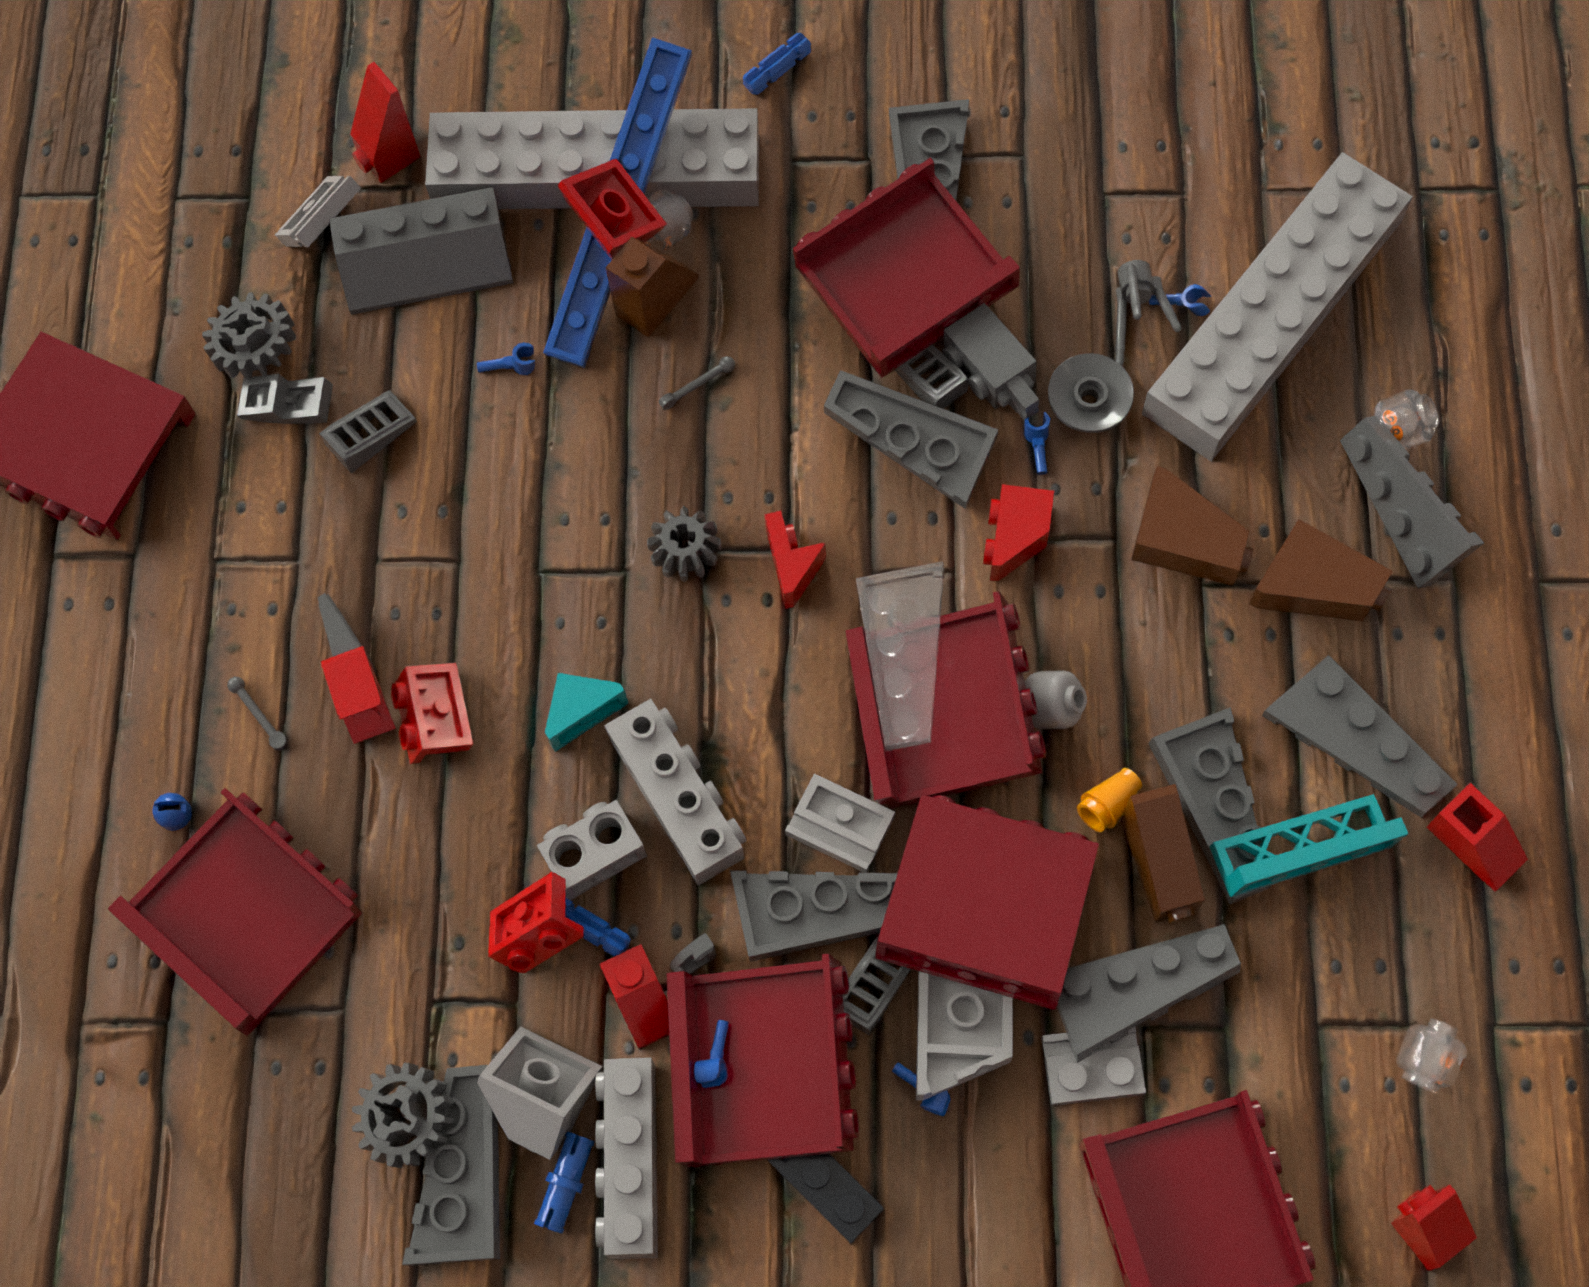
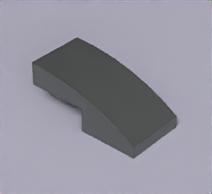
M280 374L254 376L250 380L243 378L237 416L243 420L267 423H327L333 384L324 377L288 381Z

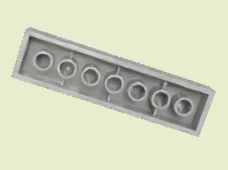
M757 108L674 109L644 194L654 207L759 206V124ZM627 110L430 113L425 182L429 197L434 199L493 187L499 209L571 208L557 185L563 179L610 160Z
M1342 152L1147 392L1142 415L1212 462L1400 225L1413 196Z

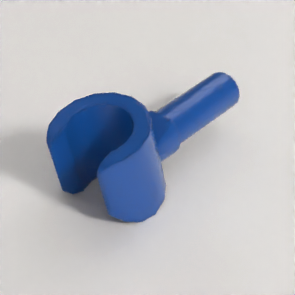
M1190 285L1183 293L1166 294L1171 305L1186 306L1196 316H1204L1210 312V309L1205 304L1195 303L1201 297H1211L1200 285ZM1152 294L1149 305H1160L1155 294Z
M519 343L513 348L512 356L477 362L478 372L513 368L520 375H528L535 368V360L522 361L519 358L532 356L534 354V347L529 343Z
M1043 412V425L1040 427L1032 426L1029 423V417L1024 420V436L1027 441L1032 443L1038 475L1047 474L1044 447L1045 440L1049 436L1050 417L1046 412Z
M717 1021L710 1059L695 1062V1080L697 1083H701L703 1088L720 1086L727 1080L728 1075L723 1059V1050L729 1026L728 1021Z
M898 1062L892 1072L916 1088V1074ZM946 1090L923 1100L920 1107L933 1114L944 1116L951 1101L950 1095Z

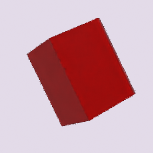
M617 159L563 179L557 185L567 203L611 260L631 237L647 242L667 225Z

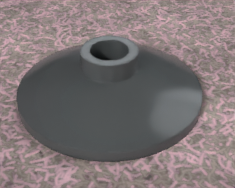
M1094 353L1075 355L1062 362L1053 372L1048 386L1049 404L1056 417L1066 426L1086 433L1103 432L1117 426L1128 415L1134 398L1133 383L1127 371L1115 360ZM1091 395L1096 398L1097 402L1086 403L1082 400V397Z

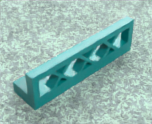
M1372 794L1213 842L1209 848L1230 897L1389 849L1406 837L1408 831L1401 817L1386 822L1375 795ZM1365 809L1372 826L1357 831L1348 827L1347 823L1351 813ZM1342 816L1340 822L1333 819ZM1319 823L1335 831L1333 838L1318 843L1307 838L1313 824ZM1302 828L1300 834L1293 831ZM1277 835L1295 843L1292 851L1279 855H1274L1266 850L1271 837ZM1262 840L1260 846L1253 844L1254 842ZM1238 847L1255 856L1252 863L1239 866L1234 870L1226 851Z

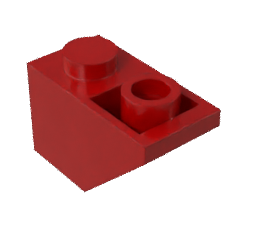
M1002 484L1000 500L991 499L988 524L997 526L995 540L986 539L983 565H991L989 581H1000L1046 548L1051 523L1053 490Z
M1471 783L1426 827L1494 892L1528 860L1506 815Z
M1431 1184L1421 1191L1417 1190L1397 1206L1401 1215L1391 1222L1392 1226L1428 1271L1440 1268L1477 1239L1459 1196L1450 1184L1438 1190H1435Z

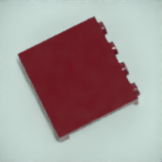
M931 157L920 165L913 164L906 168L900 177L888 186H880L869 193L865 201L853 209H845L839 212L829 225L818 232L807 233L793 248L795 266L881 378L943 338L944 329L981 304L985 303L989 307L1019 287L1020 267L1010 255L1005 259L999 255L935 176L934 161Z
M40 331L0 393V486L6 488V494L23 504L28 505L30 500L42 505L41 509L45 513L59 521H64L66 517L77 521V526L91 536L101 538L102 534L119 540L121 534L113 526L175 424L178 423L188 428L196 413L184 395Z
M999 591L993 593V603L869 634L862 626L845 631L874 801L888 809L918 803L921 794L930 797L935 795L948 796L1043 773L1040 759L1046 758V748L1041 732L1034 731L1032 715L1038 714L1037 703L1032 688L1026 689L1023 673L1029 672L1028 658L1023 645L1017 646L1015 631L1021 629L1020 618L1016 605L1014 603L1009 604Z
M224 788L220 793L227 801L130 901H127L120 895L107 909L235 1029L248 1036L363 912L353 903L358 895L339 877L331 883L321 874L326 866L308 849H305L301 854L297 853L289 845L294 839L289 832L275 820L267 826L257 817L262 809L249 796L242 792L236 798Z
M921 794L878 937L875 959L1056 1010L1099 843L1089 841L1087 837L1079 833L1066 832L1063 834L1045 829L1043 825L1036 821H1017L1002 817L998 812L989 808L980 807L973 809L959 805L946 796L935 795L930 797Z
M822 954V961L692 976L685 971L666 973L675 1163L687 1167H699L854 1151L853 1138L859 1137L860 1127L856 1109H851L850 1090L856 1087V1073L853 1062L847 1059L846 1042L852 1041L853 1032L850 1015L844 1013L843 995L849 992V978L846 967L841 966L839 960L830 954ZM717 1021H728L729 1026L723 1050V1059L728 1075L727 1080L720 1086L703 1088L701 1083H697L695 1080V1062L710 1059Z
M1247 1090L1239 1092L1234 1097L1102 1136L1100 1133L1082 1139L1079 1143V1148L1125 1287H1294L1314 1280L1311 1270L1316 1269V1263L1312 1250L1306 1240L1300 1242L1294 1222L1299 1221L1295 1202L1290 1193L1283 1194L1277 1175L1282 1174L1280 1159L1273 1146L1267 1147L1261 1131V1128L1266 1126L1263 1111L1256 1099L1250 1100Z

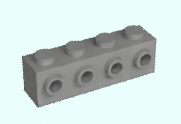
M649 699L604 725L611 743L698 886L745 858L741 844L747 840L734 818L728 821L725 820L718 808L724 804L720 794L711 781L705 784L701 781L695 771L701 765L688 744L680 747L673 733L678 731V727L665 707L658 711L652 699Z
M652 1058L604 1059V1072H597L595 1081L596 1100L604 1101V1120H596L595 1129L596 1148L604 1149V1168L596 1169L595 1178L597 1198H604V1217L596 1218V1246L604 1247V1255L609 1259L658 1258L656 1065Z

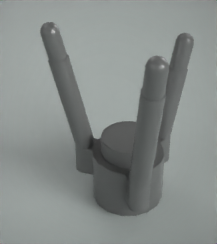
M1143 260L1126 262L1117 272L1120 286L1116 289L1118 304L1115 361L1121 366L1124 364L1127 302L1131 304L1134 319L1139 320L1142 317L1141 304L1149 301L1152 294H1155L1175 332L1181 330V325L1163 290L1161 278L1159 276H1152L1150 264Z

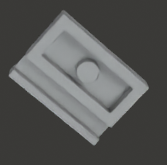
M327 176L278 230L275 236L286 247H309L329 225V219L335 218L361 187L351 176L346 178L343 176Z
M814 774L794 812L792 820L785 829V835L861 872L867 873L895 818V811Z
M1136 1026L1128 1030L1127 1036L1112 1044L1110 1041L1092 1050L1091 1056L1078 1063L1067 1033L1042 1036L1041 1041L1044 1050L1051 1106L1144 1096L1146 1094L1140 1051L1136 1038Z

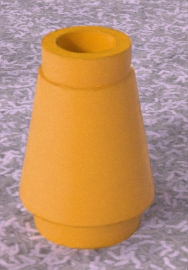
M1128 768L1121 769L1118 773L1081 795V802L1077 805V812L1087 826L1097 832H1103L1106 828H1114L1122 817L1130 796L1136 795L1142 788V782L1132 770Z

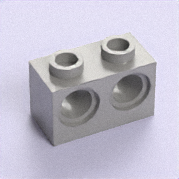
M617 800L609 804L600 802L593 805L583 813V819L569 827L566 824H562L551 829L544 835V841L537 845L551 872L566 879V898L569 900L574 899L647 856L642 842ZM608 827H616L622 831L620 838L612 844H603L598 841L600 833ZM574 849L582 853L581 859L576 865L572 867L559 865V859L564 852Z

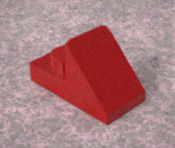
M776 511L764 514L765 528L785 609L796 605L826 559V544L819 543L798 548L793 524L785 525L782 512Z
M364 646L321 661L339 719L344 720L353 744L396 729L395 721Z
M640 944L600 963L599 965L638 1049L640 1050L669 1036L668 1000L642 945Z

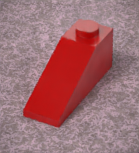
M372 62L366 69L350 135L356 148L352 152L354 160L365 174L371 171L382 183L421 156L398 89L378 65Z

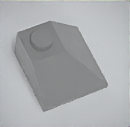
M520 1026L480 1074L477 1084L507 1138L550 1160L566 1139V1132H571L595 1084L596 1073L601 1072L602 1066Z

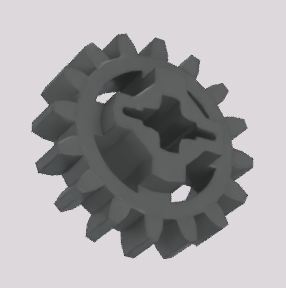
M250 292L246 297V301L240 302L234 296L231 301L232 306L228 309L222 305L217 307L221 314L218 318L208 317L207 322L212 330L202 332V336L207 342L203 348L219 372L225 370L230 378L234 379L241 372L246 380H250L255 370H258L262 376L267 375L266 366L269 364H273L276 367L282 365L278 358L280 354H291L292 350L287 342L296 340V335L292 330V327L295 326L294 321L279 300L273 302L268 294H264L258 301L253 292Z
M404 1062L402 1068L389 1064L386 1065V1077L376 1073L370 1075L373 1084L371 1090L364 1088L358 1090L360 1096L365 1100L363 1105L352 1107V1112L361 1115V1122L352 1126V1131L365 1135L358 1146L360 1149L372 1151L371 1160L380 1163L387 1161V1166L402 1168L404 1163L405 1165L416 1167L420 1165V1154L430 1158L436 1156L435 1149L432 1146L435 1141L447 1142L448 1138L441 1132L443 1125L453 1124L454 1119L444 1115V1109L453 1105L454 1102L453 1099L440 1095L445 1090L447 1084L444 1081L433 1080L434 1071L423 1067L418 1069V1065ZM397 1088L396 1092L389 1094L392 1090ZM395 1107L400 1108V1111L405 1115L404 1117L411 1121V1124L405 1122L404 1117L401 1116L399 1111L395 1110ZM418 1136L411 1143L407 1144L411 1137Z

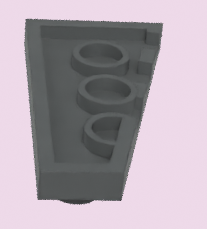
M969 99L889 108V124L897 179L909 166L913 164L920 165L931 157L934 161L935 176L956 200L969 111Z
M841 370L824 404V413L964 509L967 508L998 436V429Z
M1378 416L1364 418L1340 440L1418 589L1431 586L1484 544L1476 532L1468 533L1458 521L1461 515L1451 503L1444 504L1432 490L1434 482L1424 471L1417 472L1408 462L1410 454Z
M1329 655L1271 704L1262 714L1264 718L1276 724L1278 722L1295 733L1294 737L1310 747L1314 745L1335 759L1334 762L1347 771L1353 770L1369 780L1372 787L1421 818L1458 785Z
M1231 707L1157 735L1148 743L1168 784L1176 785L1183 813L1229 904L1267 890L1272 886L1269 885L1230 897L1209 848L1213 842L1261 828L1256 824L1252 808L1255 802L1251 786L1246 784L1241 764L1244 758L1240 743H1236L1232 728L1234 719ZM1262 840L1254 842L1253 844L1260 846ZM1238 847L1226 851L1234 870L1239 866L1252 863L1255 858L1254 855Z
M730 870L749 961L752 962L880 933L898 873L834 875V872H816L815 875L788 874V871H769V874H747V871Z
M1225 925L1068 968L1057 1008L1077 1063L1091 1056L1092 1050L1110 1041L1112 1044L1127 1036L1128 1030L1149 1018L1153 1021L1168 1013L1169 1007L1185 998L1191 1000L1240 973L1241 962Z
M488 1065L447 1068L444 1082L447 1086L441 1093V1096L453 1099L454 1104L444 1109V1115L453 1118L454 1123L442 1126L441 1132L447 1136V1142L435 1141L433 1147L436 1156L433 1158L426 1157L423 1175H426L420 1203L415 1205L412 1224L415 1225L410 1247L405 1249L402 1265L415 1266L500 1259L498 1120L477 1084L480 1074Z

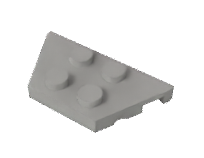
M918 971L916 1100L923 1101L1011 1063L1013 1057V1007L1011 997Z

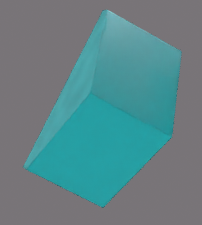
M558 673L545 728V735L555 752L629 704L621 684Z

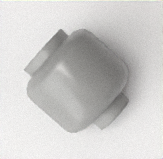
M1064 670L1039 671L1030 674L1025 680L1026 689L1032 688L1037 703L1038 714L1032 715L1035 728L1066 729L1074 726L1081 718L1087 704V695L1080 681L1073 673Z

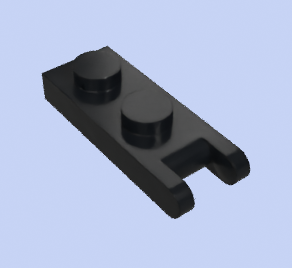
M830 1154L767 1160L850 1244L884 1210Z

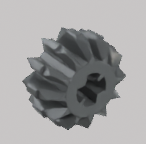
M684 505L680 510V516L674 517L671 512L666 510L664 513L666 524L653 522L651 529L655 536L647 539L648 550L653 552L650 556L652 564L655 567L663 566V575L667 578L671 577L676 571H679L680 579L683 582L688 580V572L694 571L697 576L703 578L705 575L703 564L715 566L717 556L714 552L721 549V539L715 536L718 532L716 523L714 521L705 523L706 517L702 510L689 517L688 508ZM689 540L688 547L679 548L681 547L680 541Z

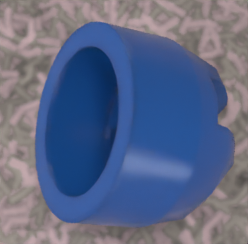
M168 792L160 795L153 805L152 811L155 821L169 831L182 829L189 823L192 816L190 803L177 793ZM180 805V810L162 811L164 806Z

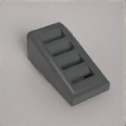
M933 345L895 369L896 373L922 401L942 409L968 391L969 379ZM924 356L927 360L913 370L910 365ZM934 367L937 371L924 380L921 375ZM943 377L946 382L937 389H934L932 385Z
M388 390L332 423L319 434L326 447L350 473H353L414 425L417 420L398 398ZM389 407L399 419L391 422L382 411ZM376 417L384 428L377 431L369 421ZM362 427L370 435L365 439L357 433ZM349 437L355 443L350 448L344 443Z
M324 593L317 597L332 656L361 647V643L329 594L326 595ZM369 658V661H370V663H371V665H372V668H373V670H374V673H375L376 676H378V674H377V673H378V670L376 669L375 665L373 664V662H372L371 659Z
M879 934L850 975L849 992L843 995L844 1013L850 1015L852 1026L868 1036L872 1034L912 970L903 966L897 970L886 962L875 959ZM871 965L893 978L889 985L867 972ZM863 980L883 992L880 999L858 987L860 982ZM854 995L872 1006L873 1009L870 1014L850 1003L849 999L851 996Z

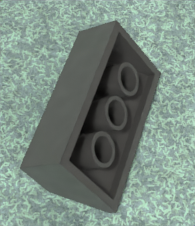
M493 187L329 219L335 258L351 315L513 283L501 212Z

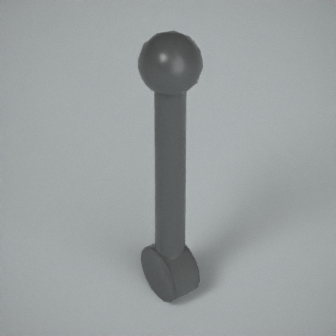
M729 356L722 357L719 365L676 392L665 394L658 403L663 410L672 408L677 400L722 372H732L735 368L734 359Z
M235 676L230 678L227 683L228 690L238 694L269 735L270 746L277 751L285 749L288 744L287 737L282 732H277L244 689V680Z

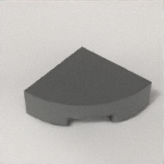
M704 933L675 956L670 963V968L673 972L685 971L692 974L716 958L715 947L707 934Z

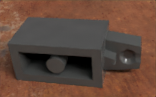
M985 303L943 330L944 349H942V353L969 379L968 384L971 390L980 400L986 399L994 409L1000 406L1005 407L1009 404L1024 420L1039 412V398L1031 390L1036 382L1037 361Z

